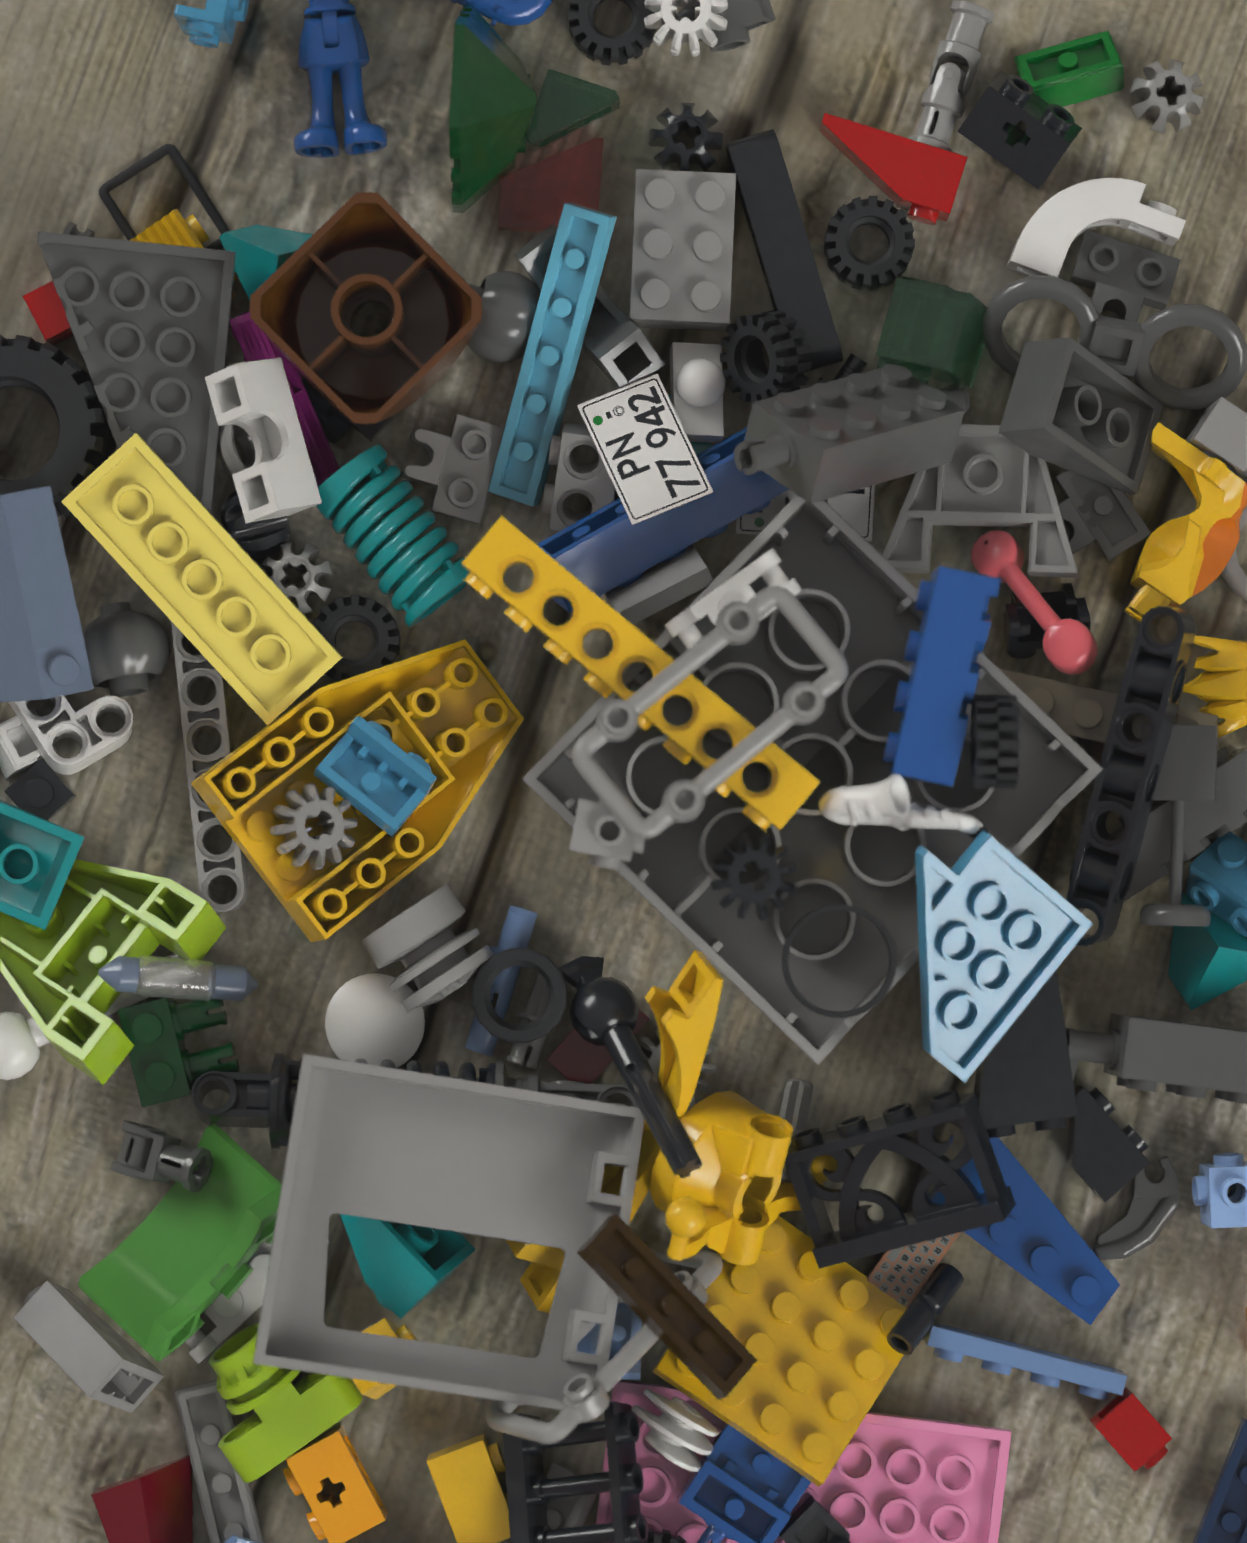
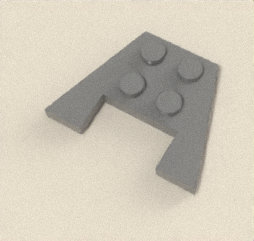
M961 424L951 463L915 474L882 557L899 573H929L932 525L1030 528L1029 576L1079 578L1046 461L1030 455L1000 434L999 429L1001 425Z

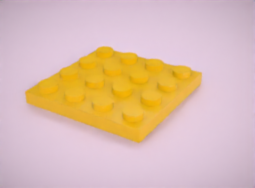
M778 1216L766 1230L758 1261L746 1266L736 1265L724 1260L721 1273L706 1289L708 1300L705 1306L757 1359L756 1363L728 1396L717 1399L668 1347L652 1372L819 1487L827 1479L904 1356L889 1345L887 1335L907 1308L868 1282L867 1276L846 1262L819 1269L812 1251L815 1248L812 1238Z

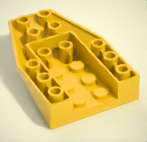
M466 639L318 688L192 781L191 785L311 943L329 938L441 849L524 718ZM357 716L362 717L367 722L374 721L387 730L393 743L406 753L412 752L419 755L428 763L431 773L436 776V780L426 798L393 837L350 805L341 814L343 819L355 818L357 826L344 829L343 833L351 836L355 843L350 848L339 847L343 858L339 863L333 864L325 858L324 868L313 870L309 859H307L303 866L295 867L292 865L295 849L282 855L277 852L276 849L279 844L286 839L284 834L278 836L270 834L271 827L284 824L283 820L273 814L274 807L279 805L289 807L285 794L290 790H295L302 796L303 787L306 784L314 783L319 795L324 788L328 787L313 775L315 769L347 733L351 722ZM336 792L333 804L344 800ZM317 817L305 821V828L311 827V830L307 832L310 837L322 833V825L316 826L320 822Z

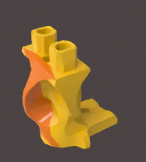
M1159 422L1152 430L1151 451L1177 469L1190 488L1196 505L1194 512L1169 520L1151 533L1144 544L1130 584L1138 589V592L1124 610L1125 613L1138 622H1141L1144 614L1152 608L1158 606H1180L1186 600L1203 591L1219 577L1228 564L1240 539L1239 523L1243 510L1247 506V483L1229 470L1219 459L1206 455Z

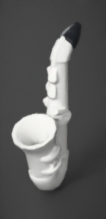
M893 774L891 777L876 784L844 785L828 790L819 801V809L823 817L838 824L856 826L857 824L893 826L900 831L910 828L958 829L974 840L982 830L989 834L983 822L964 812L956 813L950 808L937 810L933 806L920 808L916 802L910 804L907 784L899 774Z

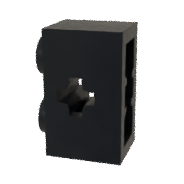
M1001 71L987 87L957 132L1032 186L1039 189L1078 136L1082 127L1074 122L1073 116L1066 109L1056 104H1048L1034 94L1032 86L1026 80ZM1020 121L1028 126L1025 131L1018 127Z

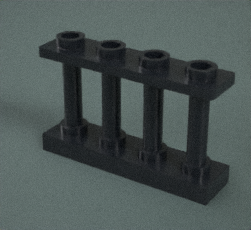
M616 1401L609 1402L608 1407L604 1411V1421L578 1424L566 1437L551 1444H543L503 1433L511 1543L647 1542L648 1528L646 1520L640 1511L639 1493L643 1490L644 1479L642 1469L636 1463L635 1442L639 1439V1423L637 1416L632 1412L630 1404ZM522 1413L515 1414L522 1417L540 1421V1417L538 1416H532ZM606 1441L609 1471L551 1479L544 1475L543 1454L547 1448ZM611 1492L612 1523L554 1530L548 1526L547 1504H549L550 1499Z

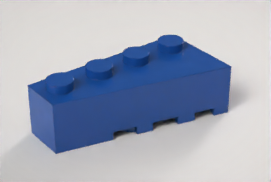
M939 566L931 573L930 581H920L914 610L923 612L919 632L910 630L904 654V660L912 662L908 682L899 681L893 711L902 713L898 733L888 732L882 759L883 762L891 763L890 775L899 774L904 778L946 787L954 785L969 715L965 714L967 704L971 705L979 677V664L976 661L978 653L982 654L991 625L990 613H987L990 596L997 597L1001 579Z
M998 1137L989 1138L1006 1187L1010 1186L1016 1206L1002 1222L963 1232L1091 1325L1120 1286L1119 1282ZM965 1145L962 1147V1149L959 1151L956 1157H958L963 1152ZM971 1158L960 1170L972 1182L979 1194L984 1193L974 1161ZM941 1180L937 1181L927 1195L928 1199L934 1204L945 1203L944 1195L939 1191H935L944 1184Z

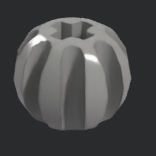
M1170 59L1168 70H1164L1157 60L1143 67V73L1148 80L1134 78L1130 95L1140 98L1142 102L1135 104L1131 108L1138 121L1144 116L1152 118L1153 125L1149 130L1164 133L1166 122H1169L1175 131L1179 132L1191 125V119L1187 112L1195 115L1201 113L1204 97L1194 94L1193 90L1199 89L1203 84L1196 72L1189 77L1183 75L1181 69L1185 64L1184 62ZM1163 87H1167L1169 95H1177L1172 105L1167 104L1166 97L1157 96Z
M294 541L281 544L279 546L283 550V558L275 561L271 556L267 555L260 567L273 570L274 574L271 579L291 601L297 600L298 609L303 614L312 612L313 610L308 602L309 597L316 594L325 602L332 590L318 584L321 577L333 575L330 561L314 566L312 562L321 549L308 542L302 554L297 556L294 553ZM294 567L298 571L307 568L308 571L303 575V579L306 582L303 588L298 589L294 585L285 587V584L289 581V576L286 573L289 568Z

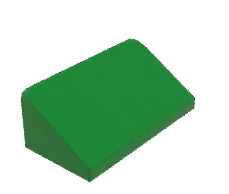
M1109 30L1014 57L1018 76L1026 80L1032 86L1034 94L1048 104L1064 107L1118 92L1124 88L1123 64Z

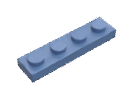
M934 1322L924 1336L925 1343L928 1346L934 1347L933 1355L945 1360L962 1363L963 1355L982 1359L981 1368L992 1372L1010 1375L1012 1367L1031 1372L1030 1380L1056 1388H1059L1061 1380L1079 1384L1078 1393L1101 1400H1107L1109 1392L1123 1395L1127 1375L1119 1369Z

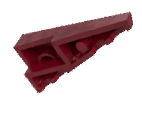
M189 1455L146 1469L144 1473L97 1488L91 1494L109 1543H193V1468Z

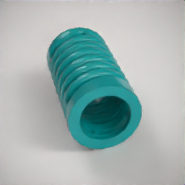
M377 444L356 456L326 479L318 487L322 503L315 506L326 520H333L332 528L337 534H345L343 542L348 549H357L355 558L362 565L368 564L366 570L371 579H380L378 588L385 595L394 594L391 605L397 611H406L404 620L407 626L411 627L439 609L469 585L464 579L470 572L461 564L466 557H460L452 563L449 560L459 552V546L455 541H448L434 553L418 562L447 537V530L441 525L435 527L418 541L405 548L418 535L435 523L436 516L432 511L427 510L405 527L392 534L406 520L424 507V500L421 496L415 495L396 510L379 520L386 512L412 492L413 487L409 481L403 480L383 496L366 506L401 474L398 466L390 465L388 467L384 460L387 458V452L381 444ZM367 475L371 477L366 483L352 491Z

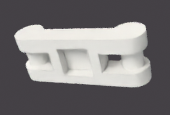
M772 548L664 626L673 638L678 636L688 650L703 638L695 623L707 616L713 626L716 627L717 616L725 605L737 601L746 603L756 595L750 584L761 576L769 587L779 586L786 588L794 596L802 592L803 589L795 578L788 579L779 566V563L782 561ZM773 607L759 619V622L777 610L778 607Z

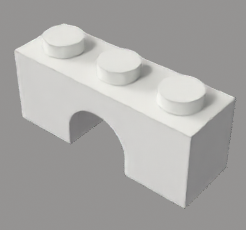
M281 357L236 363L205 377L218 426L238 425L249 434L254 443L256 456L253 466L232 474L245 522L250 523L290 516L322 503Z

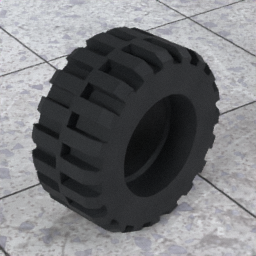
M0 335V390L8 387H21L35 391L43 396L56 413L60 432L57 447L48 463L38 472L27 478L19 480L0 479V495L50 485L57 517L61 515L68 517L72 513L61 501L108 459L106 451L107 445H112V432L108 427L107 417L98 399L91 377L59 348L47 342L44 344L37 342L32 337L16 335L15 339H6Z

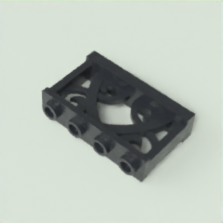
M950 1090L933 1096L928 1100L929 1104L913 1109L911 1103H903L883 1111V1117L866 1121L864 1115H859L836 1125L837 1130L821 1134L819 1128H811L791 1137L792 1143L789 1145L784 1165H786L815 1248L812 1251L819 1269L1002 1222L1007 1218L1016 1206V1202L1010 1186L1006 1187L977 1106L978 1100L975 1092L959 1096L957 1090ZM943 1122H949L958 1126L963 1131L966 1139L963 1152L953 1160L943 1155L953 1143V1134L946 1141L938 1140L933 1134V1128ZM918 1129L917 1138L905 1134L906 1132ZM864 1144L855 1158L850 1150L847 1149ZM883 1149L905 1156L930 1171L915 1189L912 1200L913 1211L904 1213L893 1198L881 1191L862 1189L872 1163ZM828 1155L836 1159L838 1163L837 1170L831 1171L824 1168L822 1172L831 1181L844 1182L842 1189H830L815 1180L811 1167L816 1157ZM971 1158L974 1161L984 1193L979 1194L972 1182L960 1170ZM938 1180L944 1183L935 1190L944 1195L945 1203L934 1204L927 1196L928 1188ZM823 1200L839 1201V1231L834 1232ZM860 1201L873 1202L881 1206L884 1212L883 1219L872 1220L867 1213L872 1205L859 1206Z

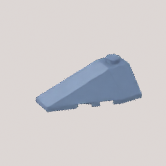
M51 486L1 494L0 703L43 700L93 690L83 632Z

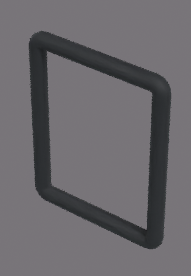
M165 144L104 183L99 189L101 200L129 241L136 237V234L109 192L169 154L220 234L222 235L230 231L179 150L172 144ZM219 238L205 247V249L220 250L223 248V244Z

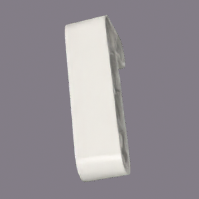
M64 695L49 698L54 703L55 708L49 715L44 717L33 715L28 710L27 704L29 701L8 702L46 763L53 771L60 774L71 775L83 770L124 745L132 733L133 712L131 707L124 699L117 696L107 695L101 697L77 712H74ZM113 712L123 719L124 726L117 732L107 733L98 727L96 723L97 718L104 713ZM72 738L80 744L81 751L76 757L70 759L62 758L55 753L53 749L54 744L59 739Z

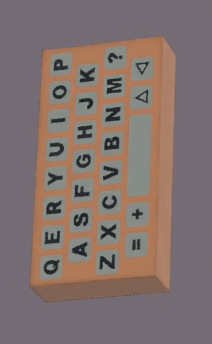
M960 1232L883 1252L867 1275V1281L908 1308Z

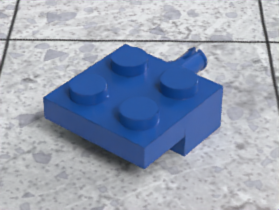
M726 1423L712 1444L714 1448L712 1453L703 1457L701 1468L698 1472H693L679 1493L678 1502L703 1518L708 1525L697 1543H708L709 1541L710 1543H721L724 1537L735 1540L738 1543H774L790 1519L791 1511L811 1481Z

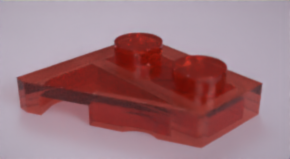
M594 138L501 177L499 230L542 233L552 224L558 227L564 203L569 202L599 211L603 138Z

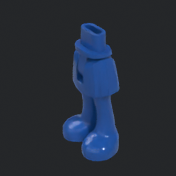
M309 0V7L304 10L305 21L299 44V67L307 71L309 75L312 118L309 129L300 131L295 136V152L300 156L315 158L336 157L340 154L338 134L334 120L333 74L339 75L345 116V129L343 133L345 152L349 155H362L379 151L387 146V132L382 126L372 124L367 116L363 96L362 68L369 63L370 58L363 30L356 17V8L354 5L349 4V0Z

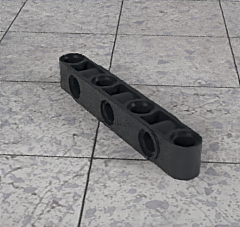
M1158 606L1144 614L1138 628L1133 651L1124 671L1099 765L1103 770L1096 776L1071 870L1070 887L1066 898L1081 913L1085 909L1093 911L1099 921L1096 933L1094 935L1085 933L1076 944L1077 946H1089L1106 941L1113 935L1118 924L1124 899L1133 878L1154 793L1187 675V664L1195 638L1196 625L1194 619L1188 611L1180 607ZM1166 615L1172 616L1178 626V633L1170 643L1164 642L1158 634V624ZM1139 713L1146 715L1151 723V733L1144 741L1138 740L1133 735L1131 729L1132 721ZM1112 811L1119 813L1125 822V830L1118 839L1112 837L1107 832L1105 826L1107 816Z

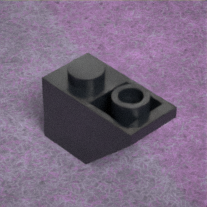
M1078 1085L1074 1088L1078 1116L1069 1117L1067 1162L1097 1197L1106 1203L1150 1164L1149 1160L1142 1154L1148 1148V1145L1129 1124L1123 1130L1120 1129L1109 1116L1115 1108L1096 1087L1088 1092L1083 1086Z

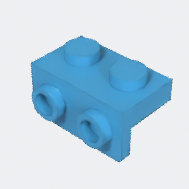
M207 0L205 10L176 4L174 16L183 34L190 36L189 42L203 47L218 48L219 42L232 44L237 21L244 22L246 19L249 0Z
M357 716L351 722L347 733L316 767L313 774L328 787L335 788V792L339 796L347 799L353 807L391 837L394 836L426 798L436 780V776L431 773L430 766L423 758L412 752L406 753L392 742V738L385 728L374 721L367 722L360 716Z
M1228 832L1218 837L1190 864L1186 893L1195 904L1205 906L1209 911L1231 924L1239 934L1247 937V842L1232 832Z

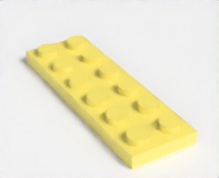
M135 433L61 501L267 726L343 657L138 433Z

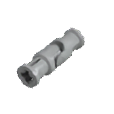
M965 1L952 2L950 11L953 13V18L946 40L940 41L929 76L930 86L924 91L920 103L924 109L916 135H910L909 138L950 152L952 148L948 144L956 118L962 117L965 109V104L961 97L962 95L966 96L972 86L982 56L978 49L985 26L992 23L994 17L992 11ZM954 63H959V64H962V65H964V66H967V67H968V71L966 72V71L960 69V68H959L956 64H954Z

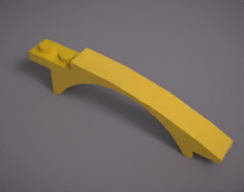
M698 950L693 951L669 990L652 985L645 996L654 1014L661 1043L658 1081L679 1120L685 1115L695 1092L716 1021L723 985L721 976L703 952ZM644 1120L629 1224L650 1190L652 1169L660 1151V1147L646 1120ZM604 1165L600 1193L620 1195L624 1167ZM505 1240L516 1258L531 1262L520 1278V1282L539 1311L550 1313L564 1259V1252L560 1248Z

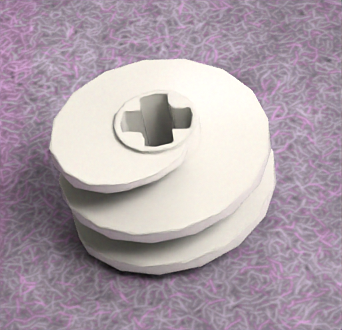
M646 1388L644 1394L662 1414L659 1417L637 1405L632 1407V1411L650 1428L645 1439L669 1461L691 1472H698L702 1464L694 1452L710 1455L714 1448L705 1435L715 1437L719 1434L718 1430L696 1409L682 1399L674 1396L670 1400Z

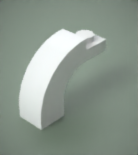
M1100 178L1080 182L1058 192L1034 213L1018 237L1006 268L1026 276L1058 277L1071 243L1086 230L1103 226L1124 228L1173 247L1180 238L1186 220L1176 217L1177 210L1157 201H1149L1148 205L1139 203L1146 186L1144 183L1123 178Z

